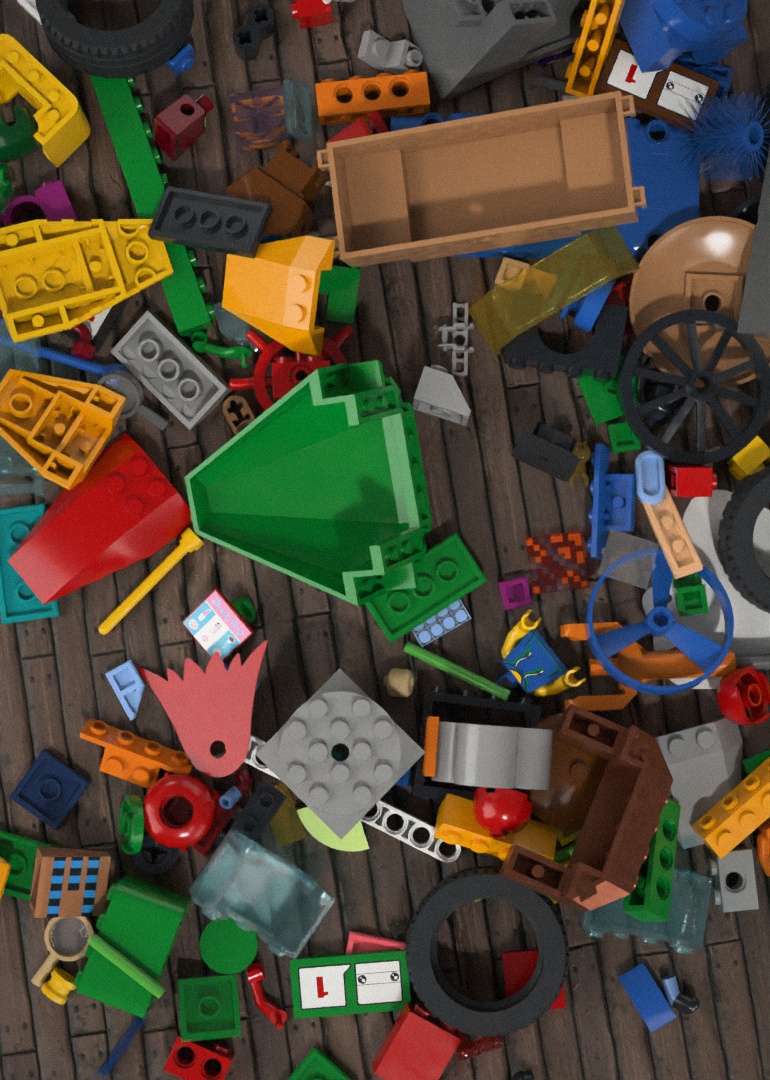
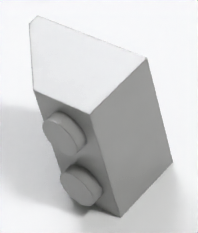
M431 365V368L424 366L414 396L413 409L467 426L471 410L453 375L448 374L446 368L438 365Z

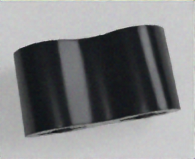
M257 4L253 6L249 12L247 22L243 26L238 27L233 33L236 55L244 61L256 58L261 43L275 32L274 13L268 5Z

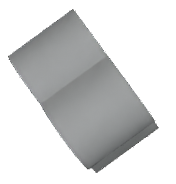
M439 721L435 777H431V780L476 787L549 790L553 730Z

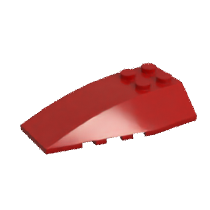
M125 433L100 453L82 482L70 490L65 488L11 555L8 562L42 604L46 605L79 590V588L89 583L103 579V577L113 572L127 568L137 561L153 556L192 525L191 511L180 494L144 450Z

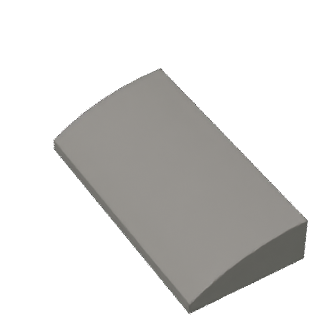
M147 310L110 351L189 430L198 425L232 391L229 385L154 311Z

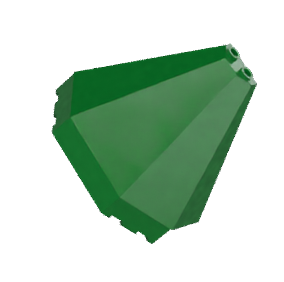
M380 360L347 364L346 362L317 368L184 477L185 491L189 500L190 518L194 527V533L356 606L363 605L385 594L386 591L417 589L419 580L417 579L416 569L417 566L423 565L427 548L426 544L423 543L425 532H430L432 526L430 504L414 409L409 402L404 403L399 397L401 390L392 377H385L382 369L383 364Z

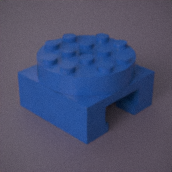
M626 0L619 21L642 73L666 70L673 64L672 61L683 52L691 51L696 65L719 62L749 38L742 24L747 11L748 0Z

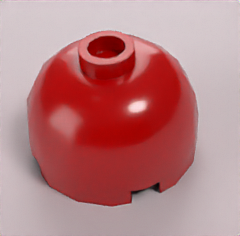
M754 666L737 668L728 672L720 680L717 687L716 701L720 711L728 720L739 725L764 723L770 715V712H766L767 704H770V685L766 676L762 672L757 673L754 670L756 668Z
M480 787L475 790L473 814L477 823L483 829L489 831V836L497 839H507V834H516L525 828L532 814L533 798L527 801V794L507 788H495L494 793H486L487 787Z

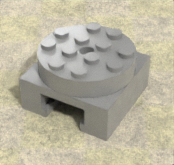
M339 668L307 702L302 704L293 713L290 719L255 755L342 839L415 764L425 751L390 718L380 705L365 694ZM339 744L347 746L349 749L348 758L344 761H336L331 755L334 746Z

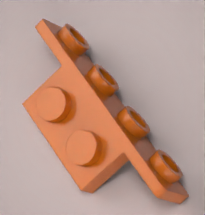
M89 719L79 735L82 739L106 747L99 771L150 789L158 781L161 769L175 774L189 775L194 767L185 752L162 746L156 741H149L134 735L130 731H123L107 725L100 720Z

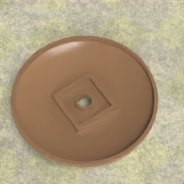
M708 216L682 223L658 238L639 262L630 286L629 318L635 338L651 323L671 313L690 309L707 310L705 299L710 295L716 296L719 300V307L714 312L739 322L756 225L733 217ZM685 323L668 327L659 332L658 335L693 370ZM695 323L704 369L723 330L708 324ZM754 336L764 351L770 367V339ZM731 337L713 371L714 375L751 360L745 349L735 338ZM651 341L647 343L642 352L647 358L652 357V364L663 373L685 377ZM752 368L718 383V386L727 388L748 382L756 378L755 369ZM695 380V387H705L702 380Z

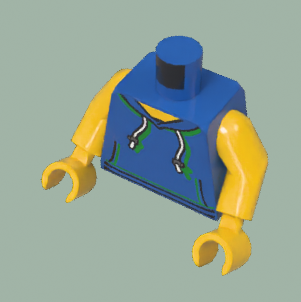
M532 609L527 610L522 616L521 621L506 636L501 650L502 657L504 658L501 664L507 670V673L496 680L495 683L510 691L519 686L525 694L531 693L535 697L557 695L571 687H577L584 683L586 678L577 680L574 677V672L581 668L574 667L570 671L567 670L535 629L541 622V617L536 622H532L528 618Z

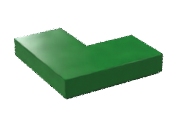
M332 265V270L321 271L318 294L329 295L326 323L354 326L361 269Z

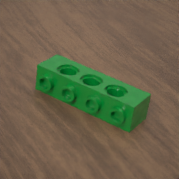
M671 799L668 800L660 814V824L656 833L651 838L648 856L639 870L638 883L634 891L624 897L623 912L643 922L669 921L681 805Z

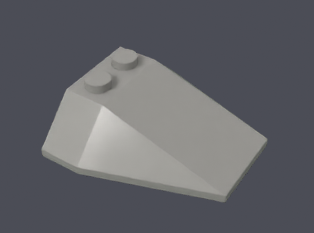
M725 716L706 721L705 724L657 737L651 736L656 739L673 778L669 799L681 805L677 841L682 849L704 844L690 826L741 782L743 741L738 724L728 720Z

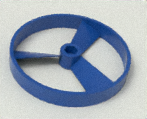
M647 549L631 553L613 563L602 574L593 588L587 603L585 628L588 643L595 658L611 677L635 691L652 695H670L684 692L699 685L719 667L727 655L732 642L734 616L726 590L718 578L706 566L703 565V570L695 573L708 583L721 605L725 621L723 646L674 621L672 612L667 608L673 574L662 549ZM650 559L654 608L648 613L645 621L595 635L592 611L595 596L601 584L620 567L634 561ZM647 634L659 637L664 635L702 669L705 674L681 685L654 686L639 682L625 675L608 658Z

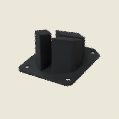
M537 421L532 434H521L511 454L513 458L562 481H568L580 463V459L573 454L578 439Z

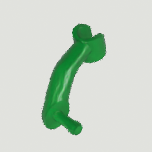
M195 331L193 333L192 341L194 343L192 350L195 353L200 354L205 351L225 359H241V367L247 368V358L252 355L249 347L219 346L207 342L208 336L202 331Z

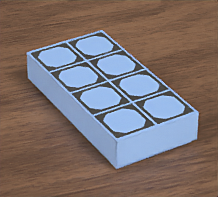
M459 599L414 628L412 632L420 646L423 647L470 620L471 617Z

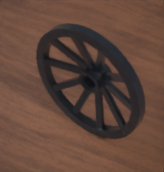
M682 310L666 315L651 323L629 346L619 372L618 395L621 410L626 423L636 438L658 456L686 465H703L718 462L741 451L761 430L770 409V367L764 351L754 336L737 333L738 322L709 310ZM685 323L693 370L658 335L659 332L668 327ZM695 323L708 324L723 330L704 369ZM731 337L735 338L745 349L751 360L714 375L713 371ZM651 341L685 377L638 368L635 365L642 350ZM754 368L757 378V398L718 386V383ZM634 376L681 386V389L636 407L633 399L632 380ZM696 379L703 381L705 386L703 393L696 390L694 385ZM714 395L755 407L750 421L741 433ZM686 397L659 439L656 438L644 425L639 415ZM706 402L733 440L727 445L710 452H706ZM694 403H696V453L685 452L668 446V442Z

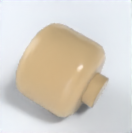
M392 668L388 676L385 675L383 685L390 696L408 698L413 691L414 675L408 669Z

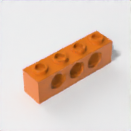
M408 70L404 74L398 75L381 73L371 78L353 76L344 81L325 79L321 83L315 84L320 126L352 123L360 118L368 121V114L376 110L377 112L379 111L383 119L391 118V116L406 117L430 114L427 72ZM402 89L407 94L403 97H397L393 92ZM374 92L379 95V98L369 100L365 96L368 93ZM344 95L352 98L348 103L338 101L339 97Z

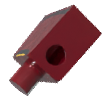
M183 95L154 118L155 144L174 162L205 132L206 114L214 108L212 101L206 95H202L196 101L189 95Z

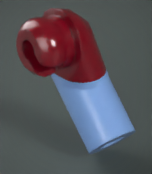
M241 769L234 774V780L237 783L220 797L219 803L221 807L230 809L252 786L253 779L252 776H249L248 770Z

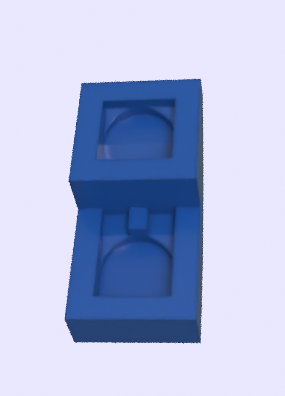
M644 963L618 978L651 1033L676 1019L675 1014Z

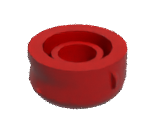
M168 771L164 774L163 778L150 787L143 799L145 829L154 840L166 847L180 848L182 851H188V846L200 842L208 835L216 821L217 805L213 792L206 783L192 775H171ZM176 796L186 798L193 807L191 819L183 825L171 823L166 816L167 803Z

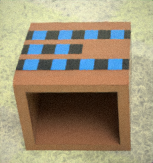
M37 846L29 903L34 918L100 916L101 912L104 911V907H109L110 900H107L110 890L107 889L108 878H113L115 861L111 860L110 854L107 851Z

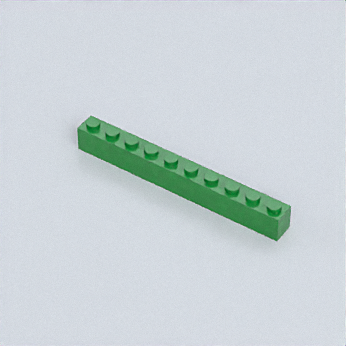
M90 75L139 219H154L164 192L170 184L166 173L160 174L157 165L161 164L162 161L157 147L151 148L148 139L153 138L148 121L142 123L140 113H143L144 109L139 96L133 97L131 88L135 87L133 78L115 79ZM164 242L173 274L162 279L161 283L181 338L192 336L195 331L203 332L214 328L211 319L216 318L211 302L205 303L202 293L207 292L202 276L196 277L193 267L198 266L193 250L187 251L184 245Z

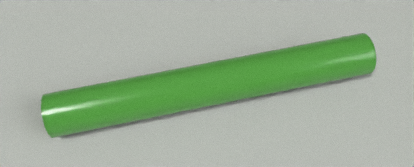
M96 933L87 942L158 999L165 992V987Z

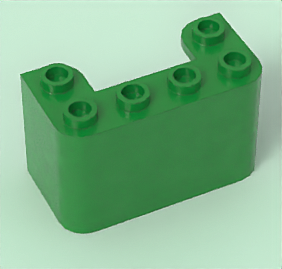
M128 874L121 880L118 879L116 883L113 882L107 895V900L111 901L107 912H101L96 924V928L100 929L98 936L159 983L177 934L183 923L181 922L185 914L188 913L193 899ZM88 945L85 957L89 959L84 967L79 969L74 981V985L78 986L77 993L144 1019L151 1011L156 996L96 949Z

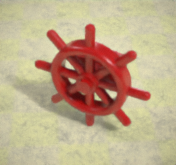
M346 325L331 341L323 337L321 356L308 357L307 354L295 352V357H284L280 352L286 349V346L276 340L269 344L255 330L250 329L246 333L247 339L262 352L255 366L254 377L233 378L229 381L228 385L232 390L254 389L261 407L266 411L273 405L266 388H273V399L278 401L317 368L330 366V358L335 365L346 363L347 361L339 348L353 334L354 329L352 326ZM271 363L272 377H266L268 367Z

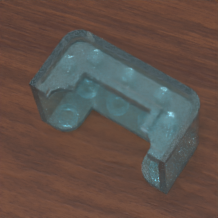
M230 829L189 889L192 893L190 899L203 908L202 913L213 921H217L218 918L227 921L231 917L236 920L234 923L248 933L251 929L256 931V935L269 944L268 949L281 958L286 954L293 959L297 958L336 900L306 872L233 829Z
M674 868L669 921L643 922L623 912L624 897L591 911H579L577 924L582 928V931L586 932V935L603 938L604 933H610L611 931V936L628 939L630 934L640 936V941L649 944H658V940L667 941L669 946L674 948V951L692 954L693 949L702 951L713 878L703 873Z

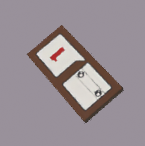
M616 39L594 92L604 94L621 91L622 96L633 95L636 110L690 133H695L691 128L697 129L688 114L698 124L694 114L695 110L699 115L701 113V118L703 119L702 107L700 108V105L704 107V97H706V110V102L708 99L711 102L714 98L720 82L675 63L666 70L642 73L630 45Z

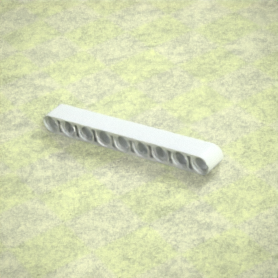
M251 734L249 749L244 762L279 779L266 765L261 764L255 755L267 742ZM382 799L376 803L377 812L375 815L370 817L364 816L361 821L440 861L449 863L455 861L460 856L461 846L455 844L456 848L453 854L445 856L440 853L439 846L443 840L434 837V825ZM392 814H399L404 822L401 828L394 830L388 827L387 818ZM418 827L426 828L430 834L427 841L422 843L415 841L413 838L414 830Z

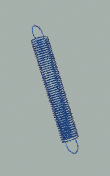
M142 1019L139 1020V1023L131 1022V1026L127 1030L131 1031L130 1029L133 1027V1032H124V1036L120 1038L121 1042H117V1046L113 1048L114 1052L109 1054L110 1056L106 1058L107 1061L100 1067L101 1075L103 1074L104 1077L109 1076L110 1072L114 1069L112 1066L115 1063L114 1061L118 1062L120 1060V1052L127 1050L128 1039L134 1037L136 1026L138 1025V1028L141 1027Z

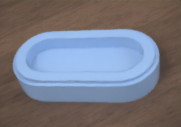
M650 450L643 451L635 460L636 495L641 503H648L654 506L661 503L665 497L664 460Z

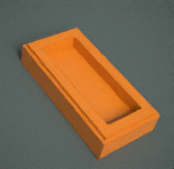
M425 717L423 744L425 753L422 759V774L424 776L435 777L439 717Z

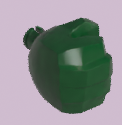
M14 105L16 123L13 126H8L0 106V162L18 161L36 152L41 147V144L33 136L38 132L39 127L33 116L34 112L30 107Z

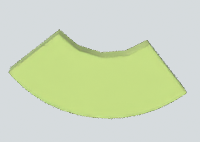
M308 806L297 810L299 818L307 831L324 845L337 850L352 852L369 849L361 820L340 839Z

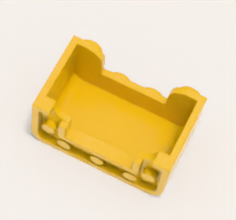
M2 33L0 34V106L9 103L19 93L37 110L33 116L39 128L38 132L33 136L42 145L43 153L47 159L58 168L89 137L91 131L90 124L76 97L18 41L9 34Z

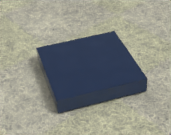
M43 749L9 798L57 831L92 782L46 749Z

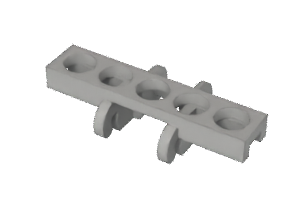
M453 303L452 327L447 326V324H443V327H438V331L442 332V344H439L438 348L443 349V351L452 349L453 376L468 375V353L474 352V347L468 348V330L475 328V324L468 325V303ZM457 308L464 309V317H457ZM448 332H452V344H448ZM456 336H464L465 343L463 345L456 344ZM456 353H464V358H456ZM457 363L464 364L463 372H456Z

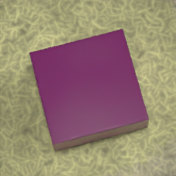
M526 576L498 582L504 611L533 604Z

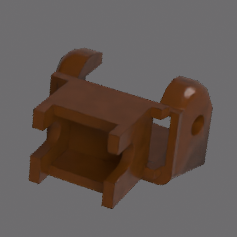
M287 139L266 168L263 166L258 168L252 166L250 170L227 187L226 196L271 204L273 212L265 233L278 237L289 236L290 238L307 236L312 221L316 216L311 203L327 183L330 175L318 168V160L312 168L298 160L300 157L299 153L293 150L294 146Z

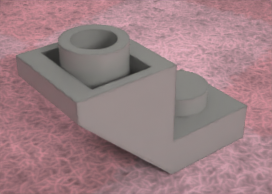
M368 30L363 32L357 58L377 70L404 74L408 70L420 71L423 55L420 48L406 39L389 42L376 32Z

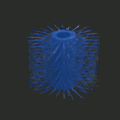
M744 92L741 93L742 105L740 97H737L736 104L738 105L734 106L731 95V101L729 100L727 105L725 102V108V94L722 96L723 105L721 100H718V108L716 109L713 106V99L711 102L708 99L705 110L706 97H704V107L700 105V108L704 109L703 119L701 118V113L697 115L698 119H701L702 127H700L699 122L697 124L688 114L697 130L691 128L695 132L690 134L693 139L677 141H693L690 145L694 146L696 154L701 155L699 161L697 159L695 164L696 168L700 162L702 163L704 158L701 172L699 169L700 176L698 175V179H700L703 171L705 175V167L707 166L708 168L709 165L708 174L711 175L712 173L711 181L713 180V169L716 170L715 181L718 178L721 179L722 169L723 181L721 182L724 183L726 181L724 172L726 177L729 178L731 170L730 181L733 182V171L735 179L740 171V176L738 177L740 180L741 168L742 181H744L743 171L745 176L748 177L749 172L746 175L748 164L750 171V167H753V158L756 160V166L758 163L763 172H765L763 164L761 166L759 159L758 161L756 159L755 151H757L758 156L760 154L767 161L760 147L767 150V147L763 146L762 143L766 141L763 140L764 138H770V136H764L767 130L763 131L764 128L762 127L770 122H766L763 126L760 125L764 117L767 116L766 114L759 122L758 120L756 121L760 110L762 112L761 108L757 114L755 113L753 118L756 104H753V93L752 108L750 110L749 105V111L747 105L749 99L745 103L744 98L743 106ZM708 102H710L709 105H708V110H709V106H710L711 116H710V111H709V114H708V112H707V104H708ZM694 154L695 156L690 160L691 162L697 156L696 154Z

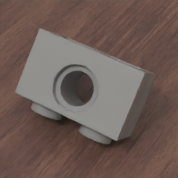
M747 847L734 848L722 859L711 851L712 858H708V868L710 875H714L715 887L711 888L713 904L717 905L718 909L722 912L759 909L752 849ZM731 872H736L738 875L737 884L733 887H728L726 885L727 875Z

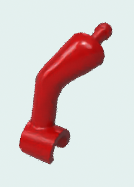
M258 962L247 967L248 982L251 985L254 1003L280 1030L287 1019V1013L269 1001L263 993L260 980L265 979V973L262 963Z

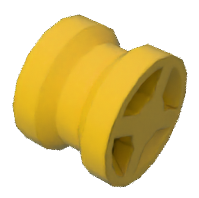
M55 967L51 972V979L43 983L41 991L52 1001L64 1005L68 1000V993L77 987L74 985L75 978L63 969Z

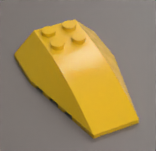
M36 219L0 228V309L13 343L71 329L173 274L164 242L152 240L148 236L153 219H118V221H103V219H91V221H74V219L47 221V219Z

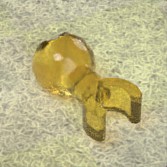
M577 442L573 454L580 459V463L568 480V484L570 487L574 486V479L580 473V477L584 481L583 486L588 487L589 478L585 474V463L590 459L591 451L585 443ZM578 444L583 445L582 451L577 449Z

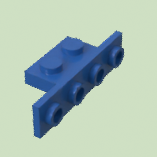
M595 443V451L591 456L594 480L590 483L593 508L589 511L592 536L588 539V550L591 553V558L606 560L607 532H634L636 475L609 474L610 448L601 443Z

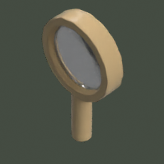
M88 916L54 917L49 921L45 929L44 941L50 954L31 979L34 985L41 987L59 960L75 961L85 956L89 945L87 942L96 933L94 924Z

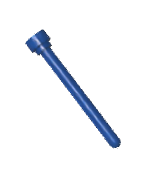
M0 332V344L100 376H104L106 373L114 370L125 372L127 370L126 366L118 363L105 366L28 340L13 343L9 334ZM114 378L107 380L109 385L119 388L124 382Z

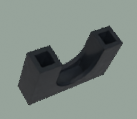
M515 291L503 354L505 364H509L510 368L516 370H525L526 367L537 368V372L543 374H553L554 371L565 372V376L571 378H582V375L592 376L593 380L604 383L610 382V379L617 380L628 307L604 303L597 317L595 332L590 343L578 352L560 354L546 347L539 336L544 304L543 295Z

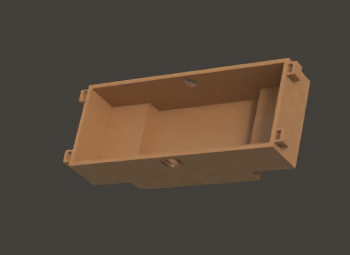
M621 91L326 143L327 149L317 150L316 152L318 168L321 171L330 170L337 236L327 239L335 240L333 258L340 255V260L353 268L405 259L418 262L580 236L582 231L639 222L637 207H647L644 186H634L626 121L627 116L636 117L633 95L622 96Z

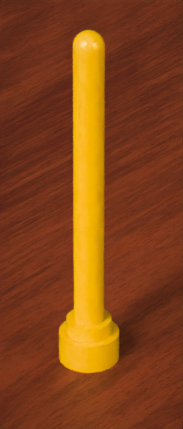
M188 527L181 534L180 544L103 621L98 628L101 634H108L188 552L198 551L205 544L191 528Z

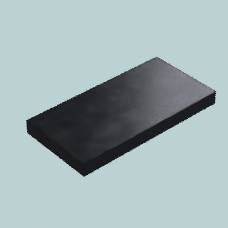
M167 186L148 231V236L152 240L254 259L273 208L268 203Z

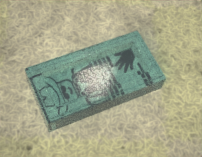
M288 78L283 81L286 135L307 141L313 138L310 84Z

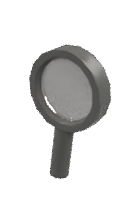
M114 370L106 373L97 382V385H101L126 398L119 419H125L137 413L162 431L169 424V421L142 404L144 400L143 388L132 374Z

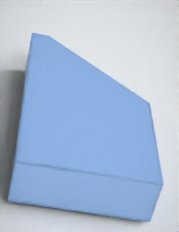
M129 660L105 675L127 716L132 721L136 718L145 683L133 661Z

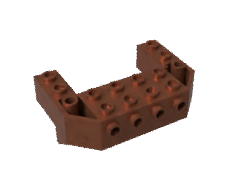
M571 704L564 710L554 737L607 759L608 762L569 863L566 867L515 844L509 847L499 875L574 909L585 912L618 900L634 891L639 879V870L650 850L651 838L659 827L660 814L669 800L673 778L656 739L634 725L625 728Z

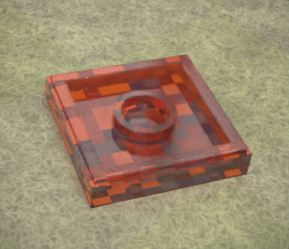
M582 531L525 538L532 595L590 587Z

